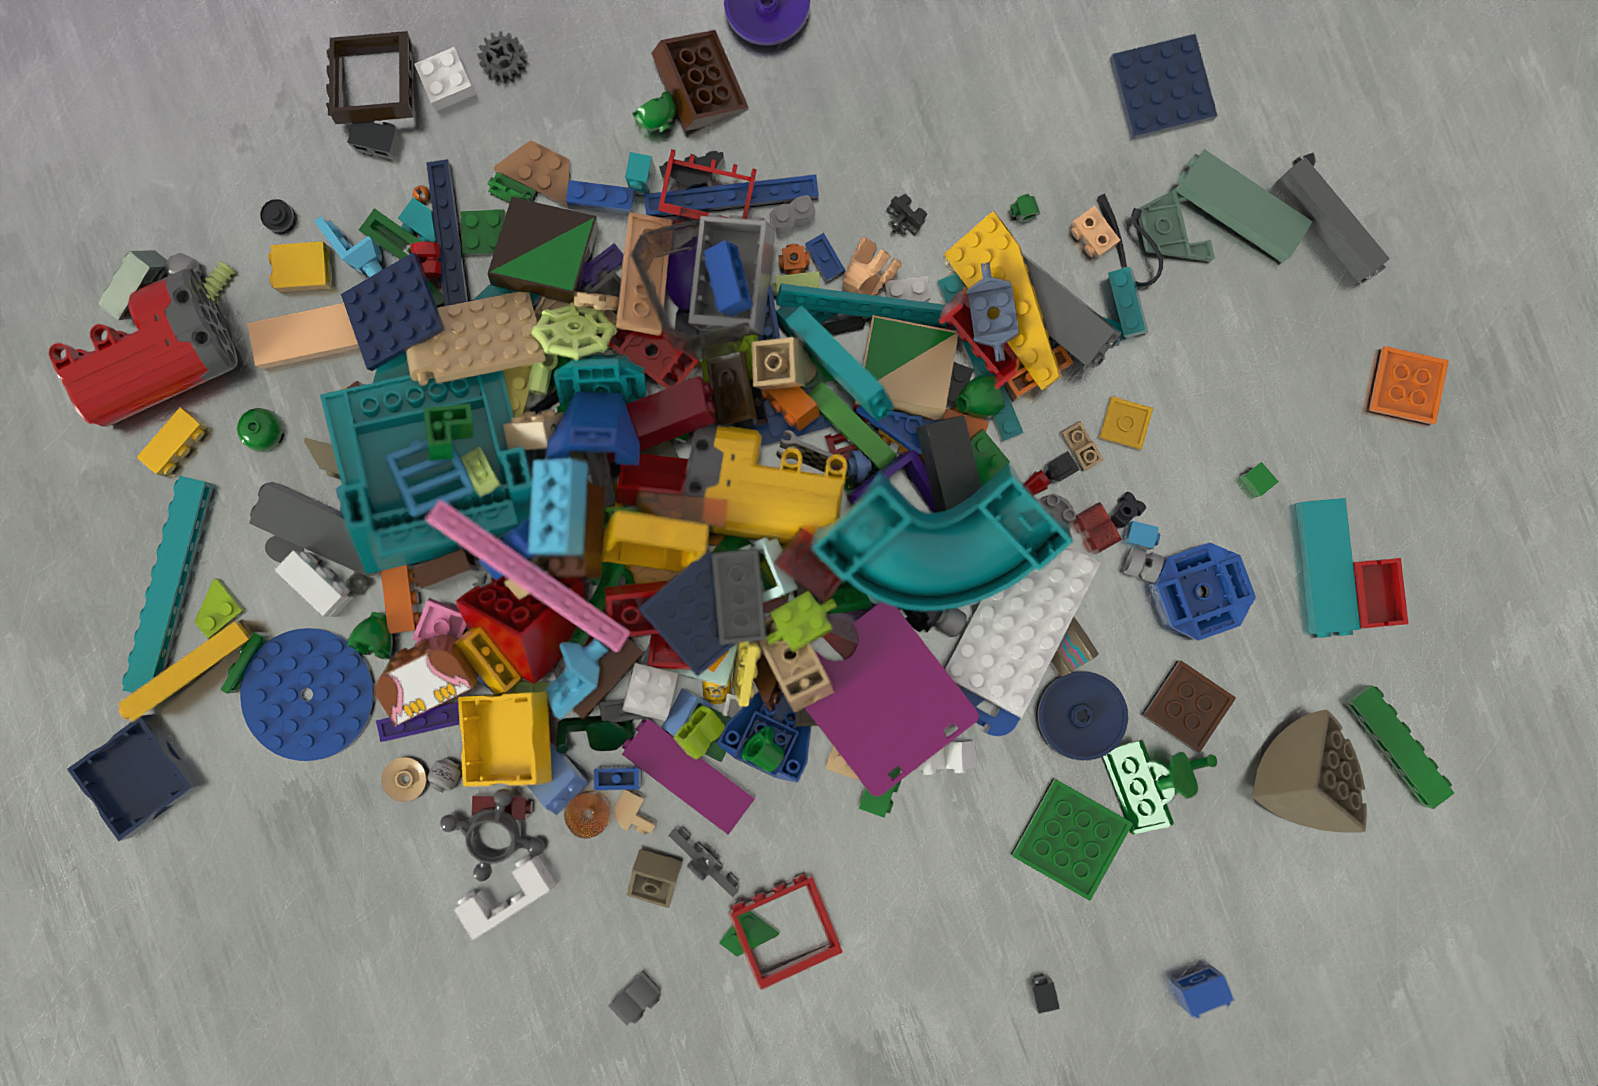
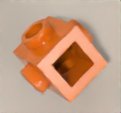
M799 244L786 245V248H782V255H778L779 268H784V275L806 273V265H810L809 252H804V246H799ZM798 257L796 261H792L790 258Z

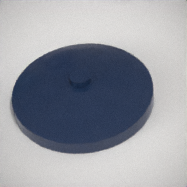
M1072 672L1056 679L1046 689L1038 708V722L1043 737L1059 754L1074 760H1095L1113 751L1123 739L1128 725V708L1121 691L1106 677L1093 672Z

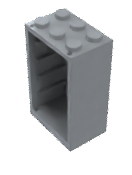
M709 213L708 216L700 217L688 322L698 330L763 336L775 230L765 221V218L754 216L751 217V220L743 219L739 215L721 218V215ZM724 240L738 246L753 307L732 317L716 309V299L714 291L710 286L709 271L705 266L704 251Z

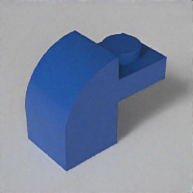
M999 706L993 716L975 707L979 714L976 723L983 727L987 723L988 726L985 733L992 736H1003L1010 733L1020 720V717Z

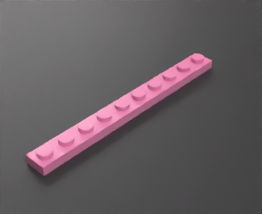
M440 500L426 518L427 522L613 651H619L630 634L621 625Z

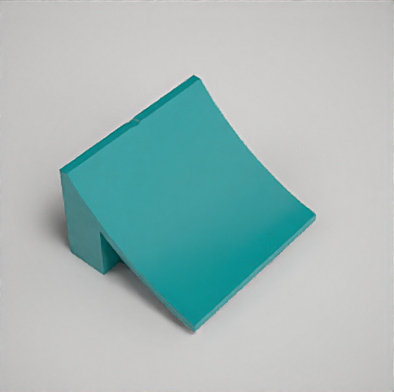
M502 370L437 383L434 377L427 379L428 383L426 385H420L418 381L414 382L410 375L320 394L342 483V488L338 489L347 531L366 574L434 559L466 549L426 521L431 511L416 517L411 516L385 462L386 455L411 446L410 442L418 439L420 442L427 440L424 408L470 404L473 438L455 439L452 442L460 458L480 446L500 483L490 493L480 496L475 491V493L451 502L450 507L496 539L511 529L518 528V524L531 515L532 481L523 447L509 450L507 448L503 425L511 422V418L514 415ZM428 449L396 461L399 469L403 470L428 460ZM448 461L407 477L404 480L408 488L456 469L452 461ZM458 478L415 495L413 499L416 505L419 506L464 488L461 479Z

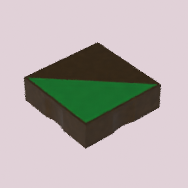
M511 197L487 273L490 285L517 292L535 293L548 299L569 304L574 302L575 291H580L584 279V268L591 255L598 232L597 216Z

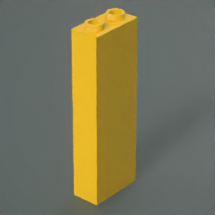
M235 620L119 702V713L125 720L130 719L133 722L249 640L251 636L239 620Z

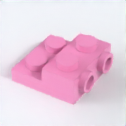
M428 598L412 639L415 641H420L424 638L429 640L438 635H451L459 639L463 635L464 630H469V627L461 616L457 605L451 603L449 606Z

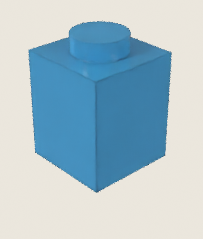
M1131 521L1128 523L1124 544L1148 550L1154 549V546H1157L1160 540L1159 527Z

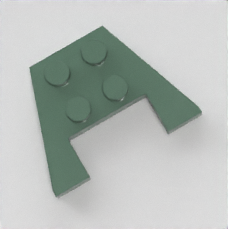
M1176 188L1139 208L1142 210L1138 219L1140 227L1152 238L1161 255L1208 262L1215 259L1211 240L1189 243L1180 202L1190 200L1176 192ZM1142 235L1146 252L1155 253L1150 243Z

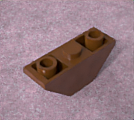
M792 650L787 651L785 659H795L796 652L793 653ZM763 654L757 661V676L753 678V681L768 710L773 711L775 705L780 702L782 688L765 654Z

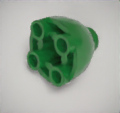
M979 375L969 381L956 398L958 410L976 418H991L999 414L1000 410L1005 408V401L1002 398L1000 387L997 389L994 386L996 377Z
M371 612L370 617L361 621L352 630L347 640V646L355 648L354 651H358L360 654L367 655L370 652L380 659L387 660L392 651L393 639L387 627L386 615Z

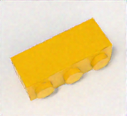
M180 407L136 458L155 474L165 477V475H169L175 469V464L178 460L184 458L190 452L191 445L204 436L207 426L190 411Z
M481 627L469 629L454 642L494 694L506 693L521 679Z

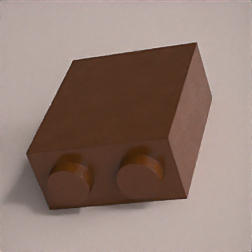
M461 549L414 567L412 578L415 585L419 586L420 589L432 590L479 572L473 553L469 550Z

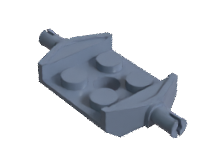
M990 263L980 264L982 280L966 290L974 330V341L979 344L992 346L996 362H1000V359L1005 361L1004 345L1019 335L1012 284L1009 281L991 276ZM991 308H998L1000 310L998 318L990 319L988 317V312Z

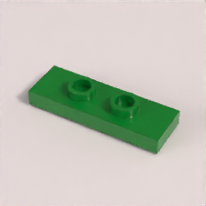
M254 632L248 643L241 647L239 651L240 657L228 669L227 674L229 676L221 687V691L226 694L236 693L250 660L267 640L266 634Z

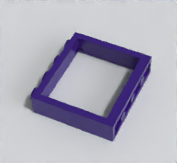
M915 450L903 452L846 496L853 506L868 490L874 478L880 472L886 478H889L904 466L931 511L936 513L926 468Z

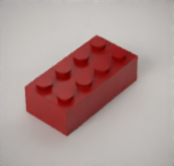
M669 581L604 587L606 616L630 632L628 637L660 634L638 607Z

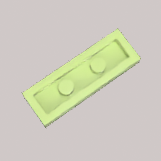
M480 446L461 457L470 479L480 496L492 492L500 485Z

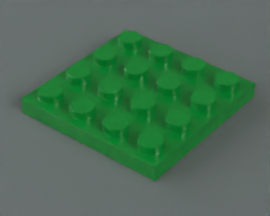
M1054 778L1011 856L1091 901L1133 823Z

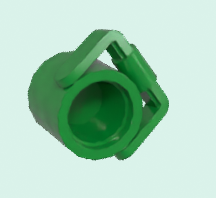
M766 726L749 738L743 745L742 759L744 761L749 760L766 772L774 771L780 765L784 756L783 748L773 742L775 731L770 726Z

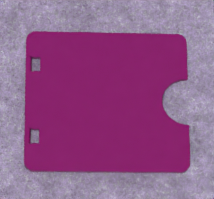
M882 601L853 623L858 634V645L851 657L843 661H832L823 657L818 651L815 653L832 685L834 693L804 707L873 796L883 795L975 724L979 718L975 707L898 608ZM954 723L958 729L946 737L943 730ZM899 766L903 772L894 779H891L888 773Z

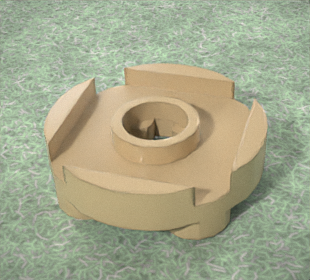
M575 291L574 306H589L598 310H617L619 297Z

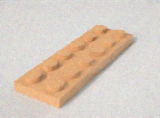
M629 212L616 328L660 336L672 220Z

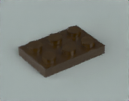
M736 352L707 360L709 383L713 390L712 400L716 406V425L724 426L756 418L746 353Z

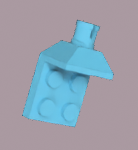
M320 216L314 221L340 258L351 268L363 274L366 273L369 277L383 270L379 264L382 261V249L369 235L355 246H352L345 240L340 228L331 220L326 221Z
M596 638L586 647H583L580 643H562L559 645L567 668L545 688L553 713L559 719L565 716L597 687L600 669L597 661L609 649Z

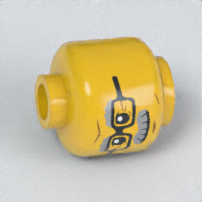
M729 679L727 687L702 681L703 697L712 704L725 703L727 693L731 694V679Z

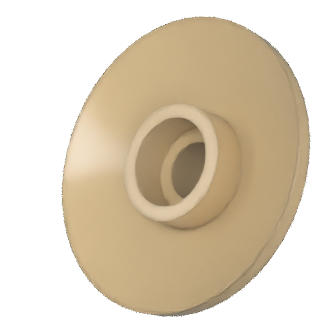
M409 757L394 759L383 771V789L393 800L399 802L414 800L423 792L426 786V772L423 766L415 759ZM404 775L409 776L410 780L408 783L403 781Z

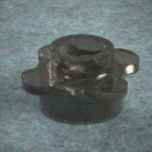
M356 571L346 580V585L355 590L357 595H363L364 590L373 583L371 577Z

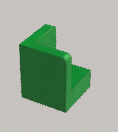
M1262 462L1240 477L1255 497L1264 495L1279 482Z

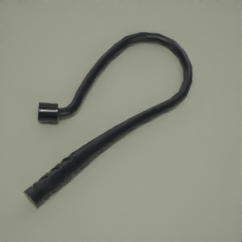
M1102 194L1097 198L1100 201L1110 227L1121 240L1117 246L1120 252L1122 267L1125 268L1127 267L1125 251L1116 217L1110 207L1106 194ZM1134 207L1131 214L1133 226L1147 239L1159 260L1157 274L1152 280L1148 282L1136 281L1138 287H1146L1154 284L1161 276L1163 258L1155 242L1137 223V218H1140L1142 210Z

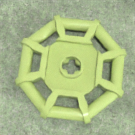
M574 302L553 310H544L539 322L532 328V336L538 339L545 353L574 358V360L596 352H605L610 339L617 332L616 325L609 321L604 314V310L574 306ZM598 333H603L601 338L597 336ZM546 335H552V338L549 340Z

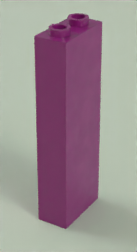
M648 718L647 721L643 719L635 729L638 731L633 739H627L622 746L624 749L622 755L729 835L755 800V796L702 756L694 759L687 755L673 739L674 735L661 728L662 726L652 718Z

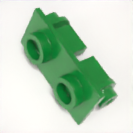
M496 172L494 178L491 177L488 181L490 186L488 192L510 202L511 197L532 201L536 190Z

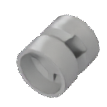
M1133 546L1127 557L1124 573L1135 577L1141 575L1142 579L1155 583L1160 575L1164 556L1153 552L1147 554L1146 550Z

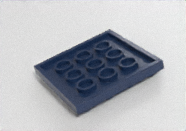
M1196 33L1111 55L1132 139L1215 119L1218 116Z
M414 252L341 294L366 368L370 371H374L404 354L410 347L421 344L445 330L419 257Z
M706 549V552L698 560L691 562L638 607L697 677L737 644L720 645L712 556L709 549Z

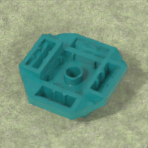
M625 354L586 355L578 358V360L573 358L566 365L555 370L554 373L560 405L570 404L576 392L621 393L625 405L648 396L644 367L636 365Z

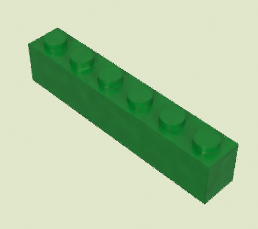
M1363 686L1346 699L1345 702L1423 805L1427 808L1435 809L1455 794L1451 789V782L1444 775L1441 776L1437 770L1438 765L1436 762L1425 755L1423 745L1418 740H1414L1410 735V728L1404 722H1400L1396 716L1398 713L1395 708L1384 701L1382 691L1376 686Z

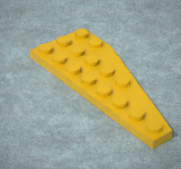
M992 211L948 249L944 256L968 289L982 280L983 276L980 265L982 263H990L991 276L1011 282L1019 335L1008 342V344L1040 389L1045 391L1062 376L1048 339V332L1042 320V312L1034 287L1031 285L1028 275L1029 271L1022 256L1021 246L997 213ZM991 308L988 312L990 319H996L1000 315L998 308Z

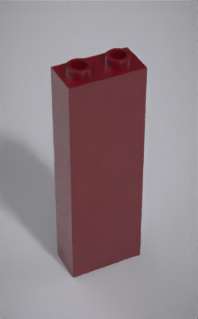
M699 375L626 404L640 444V451L715 423L714 413L716 412V406L713 400H711L713 390L710 383H706ZM606 452L608 463L616 461L615 452Z

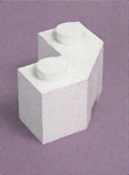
M951 741L915 770H923V774H936V770L954 769V773H967L969 768H976L975 741Z

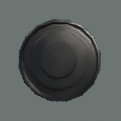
M272 199L262 206L260 219L263 225L270 231L283 232L292 225L294 212L285 201Z

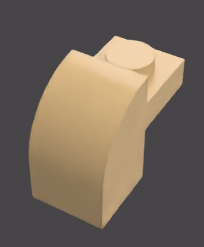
M623 790L615 809L616 819L626 831L634 824L637 831L643 834H647V832L652 833L657 823L638 813L646 797L633 790Z

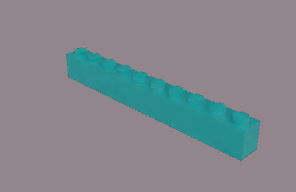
M180 475L174 483L173 491L175 493L173 501L168 506V520L162 528L163 539L156 551L158 557L156 565L151 570V584L145 592L146 603L139 615L141 622L139 629L134 634L135 644L128 656L129 667L122 679V684L124 685L122 691L133 693L164 670L212 483Z

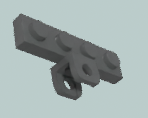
M675 827L668 836L692 858L687 867L701 881H704L710 875L730 896L734 897L739 892L738 880L731 874L727 876L721 870L723 866L699 843L695 845L689 840L691 836L683 828L679 830Z

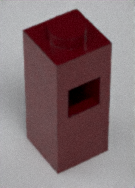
M495 794L473 795L472 815L483 809H495ZM512 795V801L509 805L505 806L504 811L512 815L516 820H525L529 818V814H532L533 802L529 801V795Z

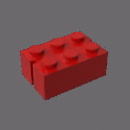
M639 454V465L621 464L617 486V503L681 510L688 459Z
M1401 558L1353 562L1360 628L1409 624Z

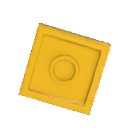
M1111 396L1099 439L1142 450L1153 408Z

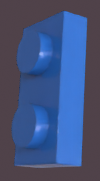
M824 233L805 243V247L826 282L845 272V268Z

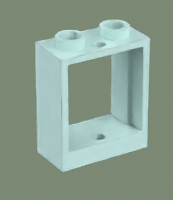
M766 537L754 542L756 546L753 548L750 544L738 549H758V552L764 550L778 587L765 591L761 581L762 603L797 589L777 538L768 541Z

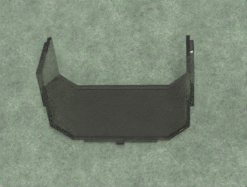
M700 220L646 231L643 235H640L631 253V257L661 326L672 346L697 360L705 358L709 360L736 353L750 327L748 322L689 336L670 326L667 314L656 292L657 288L648 273L653 258L689 251L694 248L699 235Z

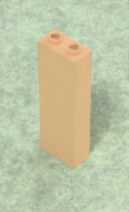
M344 303L247 323L255 366L261 369L360 349Z

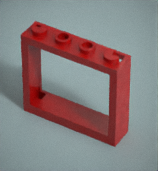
M799 875L792 879L793 883L786 886L785 883L774 886L772 888L773 892L766 895L764 892L756 894L752 897V901L746 904L744 901L731 906L732 910L728 911L756 984L761 990L843 953L811 876ZM806 886L829 945L761 975L738 916Z

